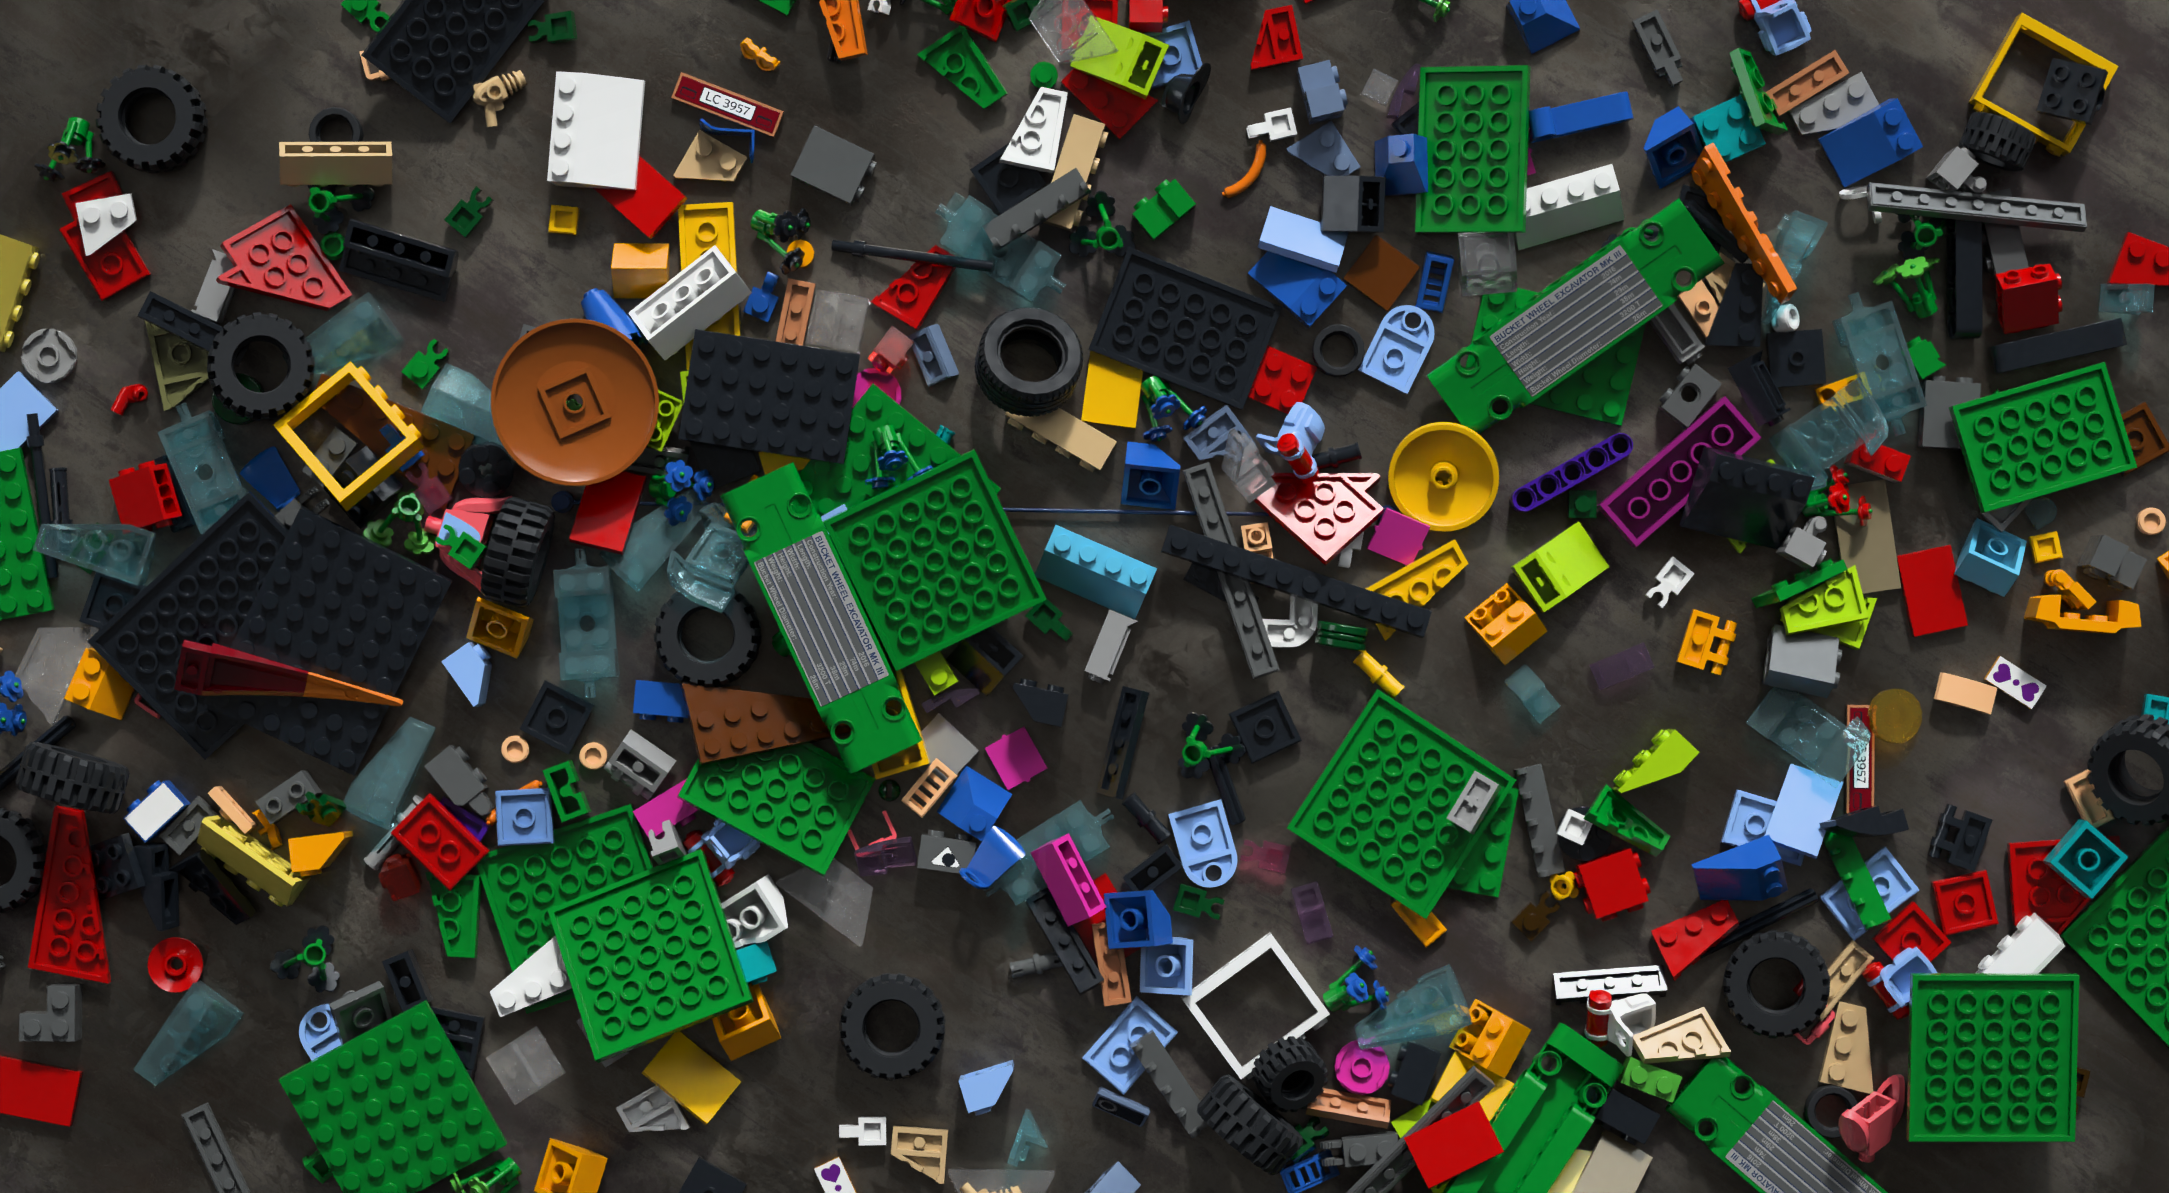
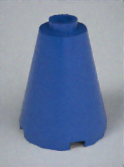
M595 288L584 294L581 305L585 319L597 321L618 330L634 342L642 351L640 345L643 342L647 345L648 340L635 322L605 290Z

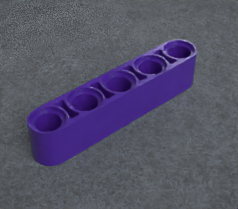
M1625 433L1614 434L1512 492L1510 496L1511 507L1517 512L1524 513L1530 511L1623 459L1633 449L1631 437ZM1616 438H1620L1626 443V449L1623 453H1617L1613 449V441ZM1591 452H1597L1601 455L1602 463L1599 467H1594L1589 463L1588 458ZM1568 465H1573L1578 470V477L1574 481L1565 477L1564 471ZM1543 479H1550L1554 483V490L1551 494H1546L1541 490L1540 484ZM1520 492H1525L1530 496V504L1526 508L1517 504L1516 497Z

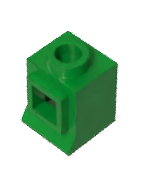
M1920 336L1905 344L1907 349L1901 352L1917 381L1946 366L1945 363L1938 360L1940 356L1932 342H1927L1926 339L1921 340Z

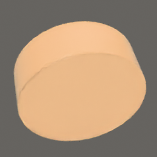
M2157 508L2143 509L2136 517V526L2145 535H2156L2165 527V516Z
M510 736L503 742L501 752L508 762L520 763L528 757L530 745L521 736Z
M588 743L580 751V762L589 770L600 769L607 762L608 752L600 743Z

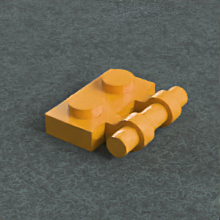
M2060 569L2049 570L2044 574L2045 584L2058 588L2057 591L2062 595V603L2069 609L2085 610L2097 602L2078 582H2074L2065 571Z
M1692 609L1676 662L1704 670L1706 661L1709 660L1713 662L1710 673L1721 676L1723 667L1727 666L1729 661L1727 655L1731 642L1735 641L1737 635L1734 634L1737 623L1727 620L1724 630L1717 628L1720 617ZM1714 636L1721 638L1717 653L1709 652Z

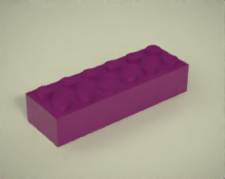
M1724 396L1599 503L1597 508L1632 548L1637 547L1686 504L1704 446L1743 455L1761 439V436Z

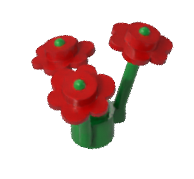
M1835 464L1832 465L1829 469L1833 479L1811 489L1807 504L1802 510L1804 516L1858 515L1860 525L1867 526V520L1871 519L1872 516L1871 504L1866 503L1865 496H1861L1858 509H1850V497L1847 492L1849 491L1847 485L1849 483L1848 474L1842 468L1838 469ZM1829 488L1830 495L1828 498L1824 493L1820 494V492ZM1830 505V506H1831L1832 508H1834L1835 510H1826V509H1828V506Z

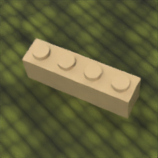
M1075 114L1073 115L1052 182L1077 168L1087 184L1090 173L1096 174L1100 159L1096 158L1098 148H1104L1109 134L1104 131L1105 124ZM1089 194L1082 199L1087 201ZM1082 199L1043 223L1071 232L1073 225L1079 226L1083 211L1078 209Z
M279 142L280 185L291 187L300 185H319L320 187L345 185L351 187L356 185L383 186L385 184H392L391 142Z
M1060 408L1052 413L1034 417L1018 416L1008 411L1005 413V416L1010 418L1007 422L1008 424L1022 431L1023 427L1033 432L1032 438L1044 445L1047 441L1057 446L1056 452L1068 459L1071 455L1081 460L1079 465L1092 473L1095 469L1101 471L1117 443L1114 439Z

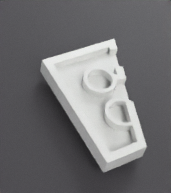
M1044 87L1039 89L999 163L1048 173L1054 172L1068 92Z
M556 935L490 991L500 1017L572 988Z

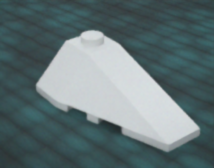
M769 874L721 903L736 948L747 944L765 942L788 928L784 898Z

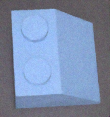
M468 642L441 662L473 707H479L486 703L492 664L488 659L492 656L484 645Z
M1013 1060L960 1076L959 1085L968 1113L974 1111L977 1116L991 1111L992 1106L996 1104L1013 1072Z

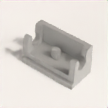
M1474 771L1447 819L1474 834L1502 787L1479 772Z
M670 820L662 822V830L665 832V836L660 840L655 838L656 834L650 829L648 836L653 849L651 855L658 865L687 855L686 848L682 844V836Z

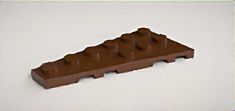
M322 373L316 389L331 377ZM347 385L322 406L325 411L381 458L387 454L385 450L391 446L379 431L386 424H391L400 437L404 436L363 389L353 385ZM386 399L385 401L390 407L395 404L405 415V418L402 420L407 426L412 423L422 435L418 439L424 446L422 449L425 454L424 457L405 472H402L400 468L396 471L445 511L459 480L458 466L460 457L469 446L473 445L476 435Z
M683 683L681 685L700 765L832 738L811 698ZM842 723L835 728L837 737L849 735L851 732V728L847 724Z

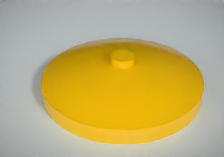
M1435 422L1415 429L1399 443L1390 462L1388 472L1389 489L1396 506L1403 515L1429 525V530L1444 532L1459 530L1478 521L1493 504L1499 486L1498 462L1490 445L1474 430L1457 423Z

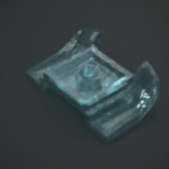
M1856 378L1837 391L1834 396L1793 424H1789L1768 440L1788 467L1799 469L1815 477L1811 491L1827 486L1828 476L1824 471L1862 444L1865 443L1868 452L1872 456L1887 438L1889 427L1878 404L1859 378Z
M713 502L699 510L704 529L706 530L686 560L677 552L671 550L667 566V576L670 585L687 599L722 613L734 596V586L749 565V561L743 551L744 547L734 526L724 521V516L727 513L726 508ZM754 524L748 534L741 531L742 534L747 537L753 536L757 532V525Z
M1773 687L1746 724L1776 743L1834 788H1837L1869 743L1870 731L1858 716L1846 726L1803 695L1804 693Z

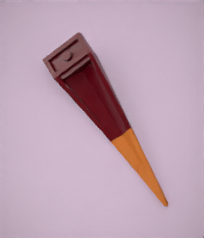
M184 640L174 687L175 690L201 696L274 695L350 700L391 706H402L403 700L219 644L213 643L212 646L188 640Z

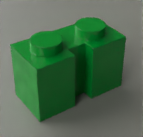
M1166 179L1154 189L1157 194L1153 198L1148 200L1144 197L1133 207L1136 211L1132 214V217L1152 241H1155L1196 207V203L1176 179L1171 182Z
M572 760L542 770L561 822L592 812L584 791L577 793L574 783L580 781Z

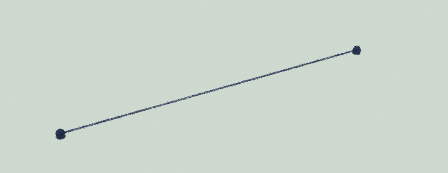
M566 491L555 493L551 500L553 509L559 513H568L573 509L574 504H580L581 500H574L573 496ZM651 501L639 502V505L644 506H664L657 505L656 502ZM690 502L692 506L725 507L723 503ZM1390 505L1383 506L1384 512H1385L1386 508H1389V509H1391V510H1394V511L1398 512L1397 509H1396L1395 507H1393V506H1390ZM1003 508L1005 512L1197 515L1196 511ZM1226 512L1227 516H1270L1266 512ZM1383 514L1377 519L1378 523L1380 522Z

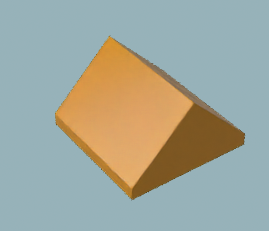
M614 243L611 264L614 299H647L669 281L670 244Z

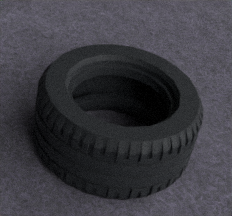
M1032 307L1006 311L990 322V325L986 327L981 337L974 366L977 383L988 400L992 401L998 408L1003 409V411L1024 417L1052 413L1068 401L1077 385L1083 367L1081 342L1073 328L1054 313ZM1019 342L1034 343L1044 348L1053 357L1057 366V373L1049 379L1039 382L1023 381L1013 376L1004 367L1000 352L1009 345Z

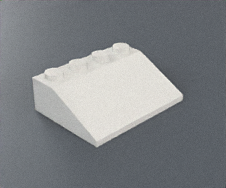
M556 72L548 182L563 187L636 190L645 91L644 80L588 73Z

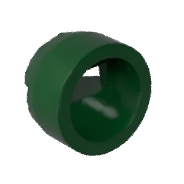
M891 779L883 781L878 789L879 796L888 802L896 800L901 792L900 785ZM887 784H892L891 798L886 797Z

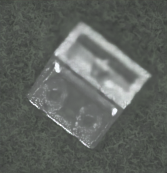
M816 290L805 344L860 354L870 306L869 298Z
M1233 428L1228 433L1221 469L1239 494L1248 503H1251L1276 485L1271 477L1275 473L1267 461L1263 460L1260 456V451L1255 443L1244 432L1239 434Z
M537 1026L486 1057L487 1062L514 1105L566 1073Z

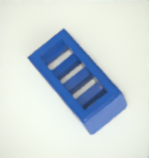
M1426 251L1415 307L1443 313L1454 263L1453 256ZM1431 261L1445 264V269L1431 266ZM1429 273L1443 275V280L1430 278L1428 275ZM1426 284L1441 286V290L1427 289ZM1424 294L1439 297V301L1423 299Z
M1324 1150L1301 1159L1296 1164L1291 1163L1284 1166L1280 1174L1288 1193L1302 1192L1340 1175L1337 1165L1328 1166L1330 1172L1325 1173L1320 1159L1324 1157H1333L1331 1150ZM1315 1162L1320 1174L1318 1177H1314L1310 1164ZM1305 1166L1310 1180L1304 1181L1299 1168ZM1295 1171L1299 1184L1295 1186L1290 1176V1172Z

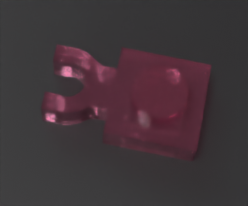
M424 462L418 464L422 470V475L419 478L414 477L411 471H408L405 475L411 482L418 485L419 488L413 492L428 514L431 515L453 498L438 476L430 479L427 466Z
M1244 839L1243 845L1251 846L1253 853L1250 856L1241 854L1240 860L1247 862L1259 860L1258 868L1285 874L1291 846L1264 840L1263 846L1259 847L1253 841Z

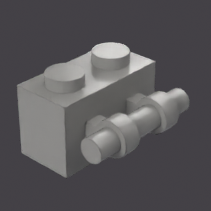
M1957 146L1947 152L1926 177L1927 180L1940 190L1956 191L1960 189L1963 192L1981 193L1987 187L1986 180L1983 177H1973L1971 175L1979 163L1974 160L1975 155L1965 147L1960 149Z
M1821 516L1812 517L1806 521L1803 529L1798 527L1791 528L1775 553L1804 569L1812 568L1816 564L1820 565L1827 552L1824 550L1826 542L1817 538L1816 535L1826 530V519Z
M631 729L603 769L612 775L611 778L616 782L620 780L633 789L631 792L636 796L640 794L649 800L676 760Z

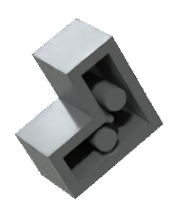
M2097 535L2090 537L2077 566L2084 569V575L2095 580L2099 578L2109 581V587L2123 592L2124 589H2134L2147 559L2129 551V546L2106 535Z
M52 984L47 986V1011H26L19 1014V1041L75 1042L82 1039L83 984Z

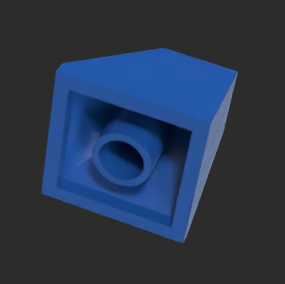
M1510 0L1506 5L1531 55L1580 30L1566 0Z
M1679 106L1654 121L1643 148L1658 187L1662 189L1691 172L1703 150L1694 123Z
M1417 134L1387 136L1375 141V176L1386 177L1385 196L1428 193L1427 137Z
M1127 442L1121 504L1175 510L1181 466L1155 444Z
M965 765L937 810V813L978 840L983 841L1012 796V793Z
M1153 890L1104 893L1109 949L1150 947L1173 943L1171 916Z

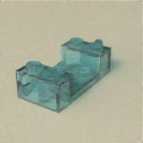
M969 195L962 207L955 212L942 205V203L937 208L935 214L948 221L947 230L940 239L939 244L959 257L994 261L993 272H982L1026 301L1033 302L1038 292L1046 285L1059 294L1063 291L1061 288H1065L1066 284L1052 276L1054 268L1062 255L1027 234L1006 245L1007 254L1004 257H995L991 250L993 244L982 226L998 217V215Z
M1859 292L1848 295L1853 311L1847 316L1832 321L1840 346H1847L1861 386L1864 398L1859 399V403L1867 426L1880 421H1890L1895 437L1905 434L1907 432L1901 417L1910 411L1927 406L1893 302L1889 301L1874 307H1863ZM1878 355H1885L1888 358L1889 366L1886 370H1881L1877 367L1876 358Z
M183 403L181 406L175 407L182 422L159 431L158 435L199 532L203 534L248 492V489L244 488L240 482L223 442V439L226 437L215 412L208 410L192 417L187 403ZM208 464L212 468L213 474L210 479L204 481L199 477L198 471L201 466Z
M586 548L574 549L576 566L568 569L553 570L555 598H558L561 653H559L561 680L584 682V698H590V695L591 698H595V681L605 677H619L612 567H593L587 565ZM587 615L595 620V627L589 632L584 631L580 626L581 619Z
M1080 799L1016 839L1023 847L1025 857L1016 862L988 888L990 889L994 886L993 889L985 893L987 897L1003 889L1017 906L1047 886L1030 852L1068 833L1083 862H1087L1108 849L1110 845L1102 834L1101 826L1114 819L1113 814L1102 819L1111 813L1109 808L1094 817L1088 812Z

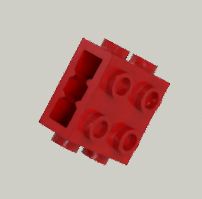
M2039 264L2029 268L2009 270L1996 274L1997 319L2004 334L2018 333L2024 330L2059 324V312H2062L2063 307L2058 290L2062 289V281L2059 273L2055 274L2051 264Z
M154 460L138 464L139 470L135 471L134 467L118 471L119 477L109 480L124 533L135 531L136 535L145 534L153 531V525H156V529L170 526L173 524L171 519L182 516L167 463L155 465Z
M1627 847L1575 865L1578 871L1573 873L1576 877V884L1578 888L1583 887L1587 897L1582 899L1588 915L1592 914L1596 919L1601 918L1602 922L1618 917L1617 912L1627 909L1628 913L1644 908L1643 903L1649 901L1647 894L1651 893L1646 878L1641 879L1638 868L1642 867L1638 853L1636 851L1632 852L1631 848Z

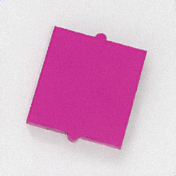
M1386 508L1379 524L1374 526L1375 532L1367 549L1408 565L1414 561L1418 551L1423 549L1422 543L1430 526Z
M1025 727L1009 735H1002V739L985 748L1007 790L1024 781L1029 782L1031 777L1047 769Z

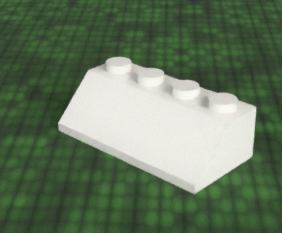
M1606 165L1527 188L1525 233H1513L1518 251L1624 220L1621 194L1613 165Z
M714 245L631 310L629 315L660 356L667 360L694 339L695 329L705 330L715 321L721 319L729 310L741 303L752 292L716 245Z
M2034 912L2030 917L2026 915L2019 921L2016 926L2018 930L2011 937L2009 935L2005 936L1998 943V950L1992 956L1987 955L1978 964L1979 970L1976 973L2038 974L2065 945L2059 934Z

